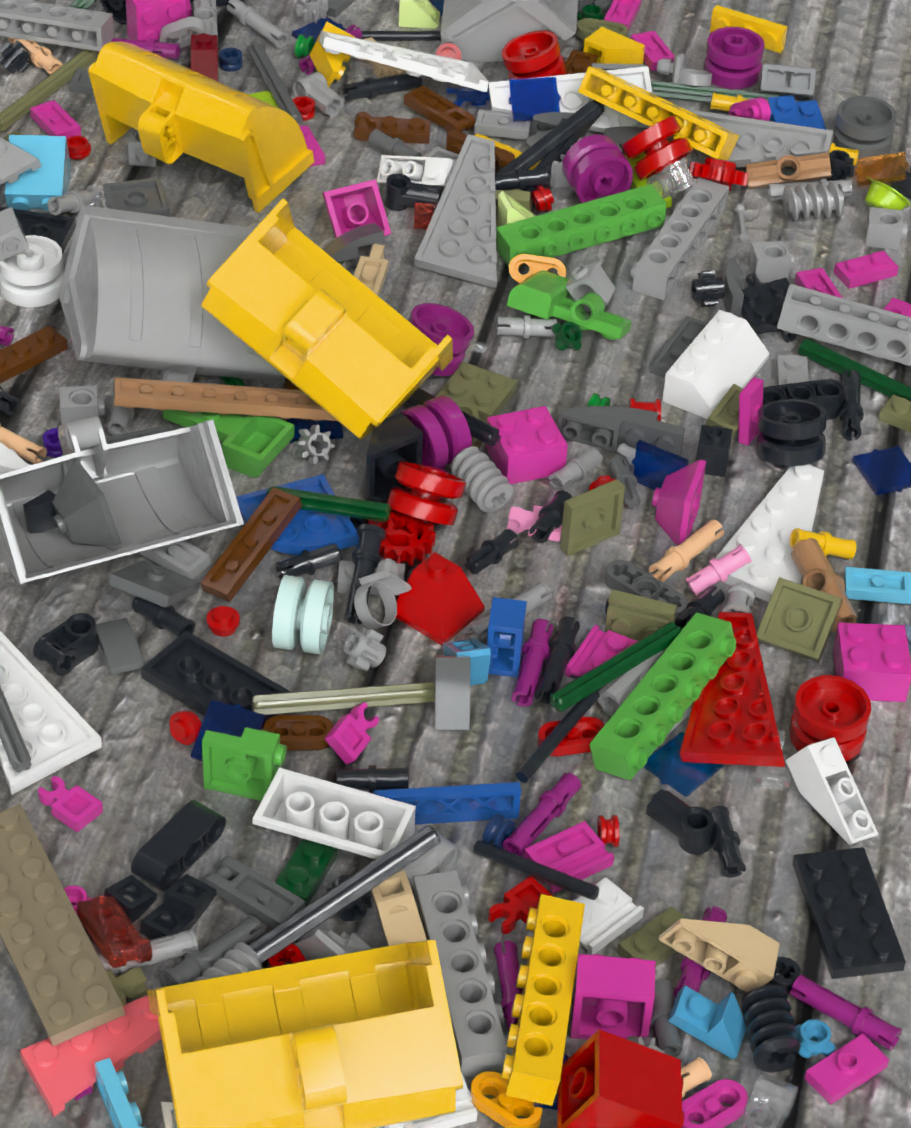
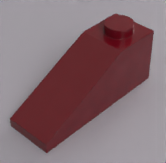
M206 33L191 35V70L218 81V36Z

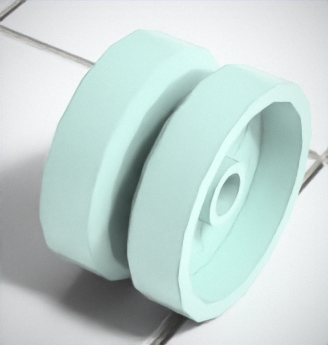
M284 575L278 590L273 617L272 643L274 648L293 650L300 638L303 652L323 654L333 616V582L314 579L307 590L304 578Z

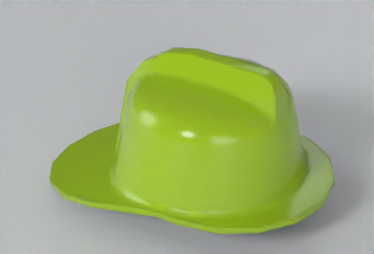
M866 176L871 181L865 196V203L869 208L903 210L911 206L910 202L898 191Z

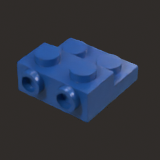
M793 95L767 98L771 110L769 121L826 130L817 100L795 102Z

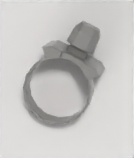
M683 53L676 54L674 62H672V59L663 58L658 60L657 72L664 75L673 73L672 83L711 86V72L683 69Z
M386 558L378 563L376 573L359 578L361 586L357 589L354 596L357 616L367 628L373 630L393 623L397 615L395 595L412 589L407 582L397 577L398 566L392 559ZM370 586H374L379 590L385 606V617L382 624L378 623L368 610L366 594Z

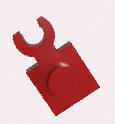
M530 876L504 893L503 903L495 904L489 909L488 921L492 923L498 918L506 919L501 924V933L503 935L509 934L515 929L516 922L520 919L525 924L527 923L530 908L537 909L541 894L554 896Z

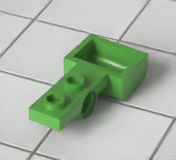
M548 271L534 273L515 286L509 294L507 306L546 320L554 316L575 323L581 330L600 332L603 337L611 340L621 339L630 332L632 320L604 311V301L598 294L587 293L576 301L569 299L570 293L566 288L569 279ZM583 304L590 307L591 315L585 312Z
M163 410L164 419L184 427H191L213 420L219 441L223 442L221 448L227 468L250 477H258L294 438V424L272 416L253 417L248 415L243 417L238 414L222 415L213 412L191 413L183 410Z

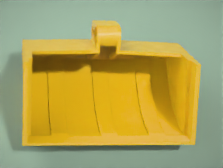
M127 42L106 43L100 50L96 62L88 69L108 144L112 145L130 128L138 130L144 153L160 161L172 164L183 153H186L239 175L245 179L248 197L252 199L254 211L260 213L315 162L313 151L307 149L304 135L298 123L287 112L137 45Z
M284 198L206 283L210 290L204 298L201 307L360 440L373 432L374 426L378 427L385 419L389 418L437 367L443 371L453 359V341L449 335L439 345H436L294 226L289 204Z
M435 939L408 942L147 990L150 1011L158 1016L177 1128H377L453 1113L456 1110V1090L463 1089V1079Z

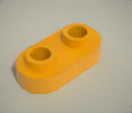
M519 254L509 264V273L512 279L519 284L538 271H549L551 269L557 270L559 276L567 277L564 264L556 258ZM522 265L529 267V272L525 275L519 273V268Z
M486 1071L478 1074L473 1079L470 1094L472 1097L471 1101L476 1109L504 1128H538L540 1126L542 1117L541 1103L505 1096L508 1079L501 1078L500 1073ZM486 1095H492V1096H494L495 1098H493V1099H488V1098L485 1097V1096H486ZM517 1116H524L526 1119H520Z

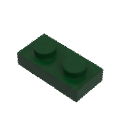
M302 839L275 883L305 900L307 906L337 859L338 848Z

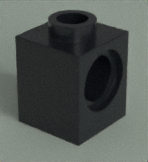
M701 426L696 461H706V475L725 477L733 429L719 426Z

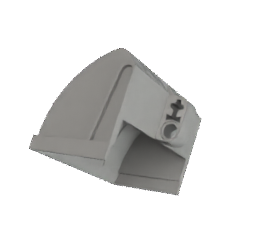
M444 0L441 45L444 43L456 45L460 49L461 59L495 62L503 61L502 49L509 41L525 33L549 31L557 36L558 41L561 39L566 41L576 34L578 0Z
M81 205L58 294L77 360L150 369L153 380L192 383L194 375L201 374L283 382L285 376L201 307L204 298L210 290L206 286L207 281L255 228Z
M98 416L68 422L58 427L59 440L64 456L0 474V556L8 570L16 578L17 584L244 524L213 420L191 427L112 444L106 443ZM79 461L103 492L122 543L116 546L73 543L67 533L60 534L57 528L30 533L27 530L23 504L47 490L57 494L72 463Z

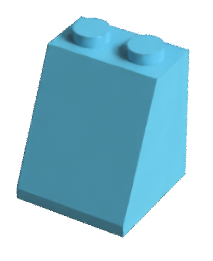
M9 135L10 143L38 158L42 167L35 171H32L31 168L19 174V180L12 184L6 182L5 198L7 207L20 210L42 209L49 211V199L65 195L68 191L71 162L66 136Z

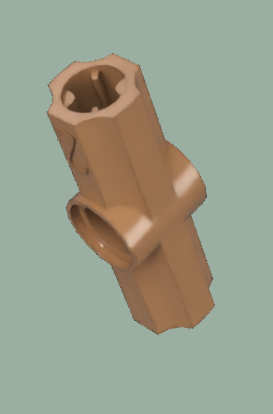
M829 153L800 157L785 155L779 160L746 164V173H749L748 188L755 189L767 187L768 184L795 183L831 178ZM789 166L794 168L796 172L793 175L786 176L781 170Z
M814 538L799 541L792 547L791 556L803 577L802 585L842 598L843 603L832 632L836 633L838 623H855L857 615L844 592V580L841 576L834 573L818 541Z

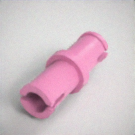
M740 544L717 560L716 558L711 559L708 566L687 577L685 581L697 597L709 586L719 581L721 583L727 581V576L746 564L751 563L752 560L745 548Z

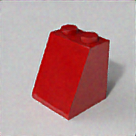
M598 1029L562 1065L558 1086L557 1128H682L685 1114L682 1110L684 1080L681 1077V1059Z

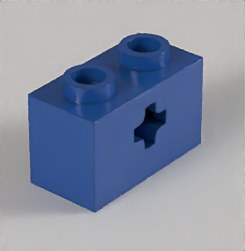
M493 597L487 637V646L490 647L491 651L488 674L518 677L524 642L527 601Z

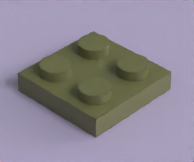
M463 362L436 397L445 395L450 397L455 403L472 404L477 408L480 420L487 423V417L497 416L516 392L517 380Z
M618 479L564 501L560 549L566 556H570L620 534L625 486Z
M779 577L757 632L758 642L819 663L843 603L842 598Z

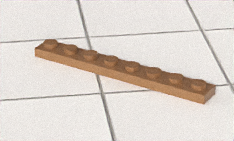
M114 378V406L153 408L161 411L168 409L183 410L191 413L213 412L222 415L243 414L253 417L272 416L283 419L302 418L314 421H337L301 390Z

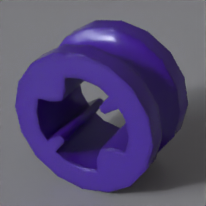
M58 428L47 430L42 437L43 447L47 449V456L52 458L64 456L59 440Z

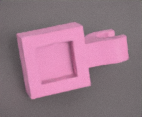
M534 505L533 512L520 507H511L507 529H511L515 533H521L526 529L530 530L532 525L538 520L539 511L542 507ZM562 525L553 530L548 540L560 542Z

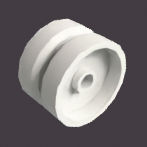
M29 235L25 236L30 248L29 250L0 261V288L3 297L14 305L41 307L53 303L59 298L58 294L64 274L62 249L57 242L47 237Z

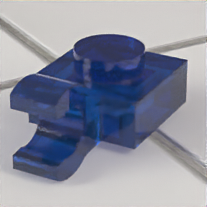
M455 87L446 88V93L456 94V100L452 103L459 107L464 101L470 102V105L473 106L486 105V101H490L488 88L487 92L469 87H462V89Z

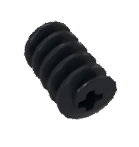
M778 985L762 986L749 991L743 996L741 1005L755 1066L761 1071L770 1073L790 1069L795 1064V1055L800 1051L801 1047L799 1040L796 1038L797 1030L793 1026L794 1018L790 1013L791 1005L787 1001L788 993L785 988Z

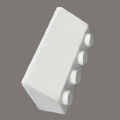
M719 310L667 371L662 401L708 419L731 386L736 384L744 389L768 360L770 353L747 320L732 313Z
M279 768L252 819V824L378 859L414 834L416 806Z

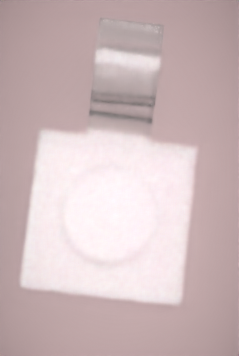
M778 730L783 752L785 731ZM783 754L785 767L756 766L754 787L789 791L792 774L785 760L792 755Z

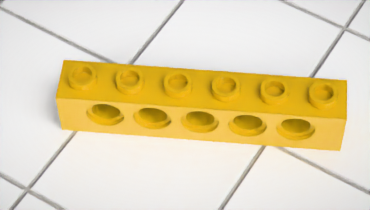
M588 67L578 90L579 93L649 127L668 117L675 116L681 130L674 139L680 137L687 138L693 148L718 160H729L740 136L600 68Z
M541 894L537 909L530 908L525 930L532 931L531 937L525 936L521 958L527 959V965H520L516 987L523 988L522 995H515L511 1017L518 1018L517 1025H510L506 1047L513 1048L512 1055L506 1054L501 1078L508 1079L505 1096L550 1106L553 1105L561 1076L585 909L584 903Z

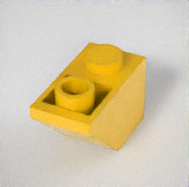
M326 22L322 31L355 38V36L329 22ZM319 34L310 57L317 72H320L325 77L328 87H330L334 79L340 80L346 69L342 63L343 61L348 63L351 56L342 52L340 54H333L325 51V48L319 42Z
M601 27L584 39L583 52L598 55L597 63L643 64L645 45L607 28Z

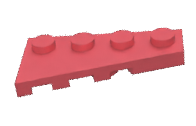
M148 995L123 1005L126 1015L58 1045L52 1046L49 1038L20 1050L21 1060L53 1117L65 1109L67 1102L89 1086L92 1089L94 1088L93 1083L96 1082L95 1062L110 1058L117 1072L124 1066V1061L134 1053H143L162 1039L158 1016L150 1011Z

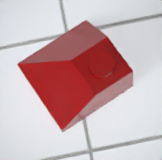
M436 552L414 568L407 581L412 589L400 594L396 601V618L443 646L444 642L450 641L485 611L483 602L461 567Z

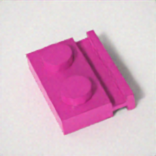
M594 625L567 664L565 676L569 678L571 675L580 677L638 641L610 630L607 633L599 630V626Z
M585 821L524 849V858L581 880L613 866L614 863L612 852L608 853L606 851L605 844ZM548 883L552 894L563 889Z

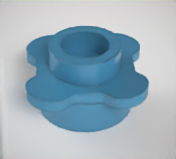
M808 1020L803 1024L795 1026L798 1033L796 1038L801 1045L798 1052L799 1055L810 1058L812 1055L823 1054L829 1056L834 1053L835 1045L830 1041L831 1030L826 1023L820 1020Z

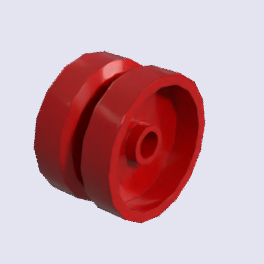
M533 31L513 38L502 49V59L505 67L508 69L509 80L567 74L564 58L560 55L559 41L553 32Z
M675 116L668 117L654 124L621 146L628 159H637L646 154L633 168L640 181L666 171L693 151L687 138L680 137L669 142L681 130Z
M399 461L395 478L399 483L412 489L392 488L387 504L396 511L419 519L444 525H454L458 508L441 497L449 499L462 498L467 483L466 480L428 465Z
M822 675L810 678L800 685L795 695L793 714L789 726L790 740L796 750L800 751L808 745L834 737L845 762L854 758L860 753L865 743L866 727L872 711L869 696L858 684L840 676Z

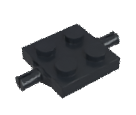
M752 273V276L749 274L745 280L750 287L741 289L744 293L741 311L743 318L748 321L757 335L767 332H780L786 342L794 341L796 334L777 328L790 284L787 278L761 283L755 273Z

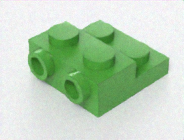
M245 727L242 736L237 737L206 730L202 739L204 788L262 801L280 766H283L286 758L287 746L280 744V734Z

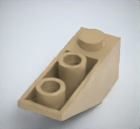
M405 870L397 872L371 890L387 946L427 940Z
M681 918L659 936L661 942L747 993L764 986L774 977L780 943L750 925Z

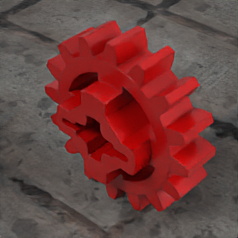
M706 158L705 164L690 162L688 176L699 177L729 186V191H731L732 184L747 186L749 173L735 170L736 163Z
M392 509L388 521H368V524L379 526L386 531V538L381 541L379 555L384 557V559L389 558L402 564V561H406L412 566L414 559L423 562L425 554L433 553L436 538L433 523H427L426 520L401 512L394 513Z

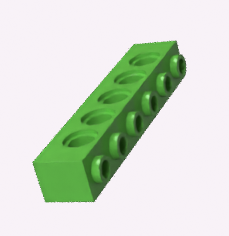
M649 184L496 227V250L509 267L510 261L519 254L552 258L663 226L666 218V202L653 185Z
M695 613L589 744L596 770L631 781L639 769L646 765L648 758L664 742L669 731L676 723L681 721L685 711L692 702L699 698L703 688L717 675L719 668L726 659L733 655L736 648V639L733 635L731 622Z

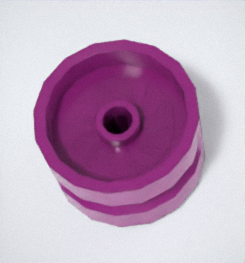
M724 27L713 31L707 39V56L704 61L703 71L712 73L711 83L718 87L726 89L752 87L758 83L761 76V60L765 48L764 40L757 33L740 27Z
M595 134L577 141L567 151L562 161V172L582 203L628 191L633 181V170L630 163L621 153L615 141L605 135Z
M436 303L416 305L408 319L412 325L436 345H439L447 335L453 341L452 361L443 371L437 367L432 374L437 376L454 374L463 363L465 351L470 346L474 336L473 325L460 312L450 307Z
M440 395L425 401L423 405L419 404L401 411L423 433V465L443 469L446 464H452L453 459L458 453L472 447L470 428L459 406L450 397Z

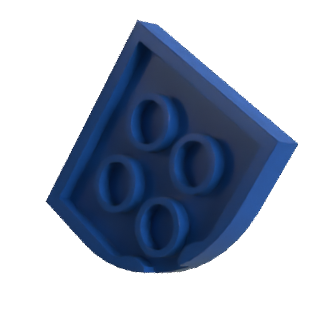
M323 474L277 486L335 495ZM268 488L236 496L244 522L243 525L246 524L265 499ZM300 509L270 549L292 555H301L303 550L310 552L330 544H336L339 549H344L357 545L359 536L347 516Z

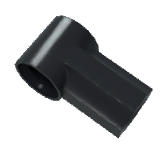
M391 174L386 179L384 205L393 211H403L407 207L435 212L440 200L441 188L413 183L404 174Z
M661 789L653 795L652 800L647 805L646 814L679 837L681 848L684 851L695 855L708 852L712 845L713 814L704 807L689 806L668 790Z

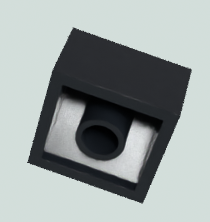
M402 412L385 419L378 427L374 426L366 452L365 500L372 496L380 495L390 485H397L402 488L407 487L399 483L395 478L399 461L422 464L423 433Z

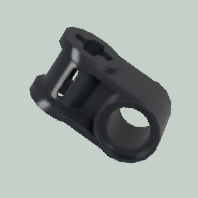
M77 613L70 616L65 622L38 639L33 648L34 657L40 661L48 662L56 674L60 676L68 674L75 666L94 655L98 650L95 619L87 613Z

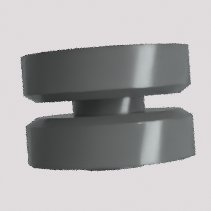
M870 96L850 97L842 101L837 108L836 126L834 127L832 141L837 147L859 150L857 161L879 160L887 156L891 150L892 132L895 130L897 119L896 111L890 104L878 98Z

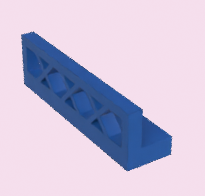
M520 782L373 790V794L416 806L415 825L487 821L497 813L503 815L504 819H519L521 786Z

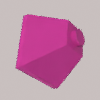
M376 179L322 193L335 238L352 229L375 223L384 231V236L392 234Z
M698 460L667 475L662 488L656 487L653 495L652 506L657 507L655 520L676 546L690 536L700 509L706 461Z

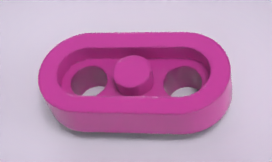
M758 97L732 104L728 115L769 121L771 110L766 99Z
M723 1079L685 1099L682 1102V1110L685 1114L682 1128H724L741 1118L745 1113L748 1100L745 1088L736 1081ZM721 1103H728L731 1107H725ZM691 1121H697V1122H699L700 1124H695V1123H692Z

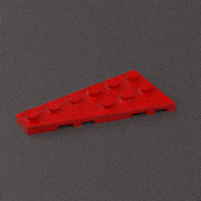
M719 612L718 619L731 622L736 648L733 655L726 659L719 668L717 675L707 683L701 691L699 698L693 703L680 749L681 761L785 767L752 613Z

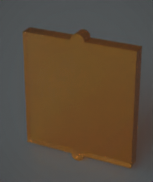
M906 152L858 158V168L855 169L857 185H870L871 181L866 176L882 183L906 180V169L909 168L908 162H906Z

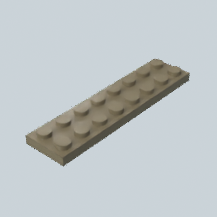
M21 804L0 812V937L52 1046H55L126 1014L123 1004Z

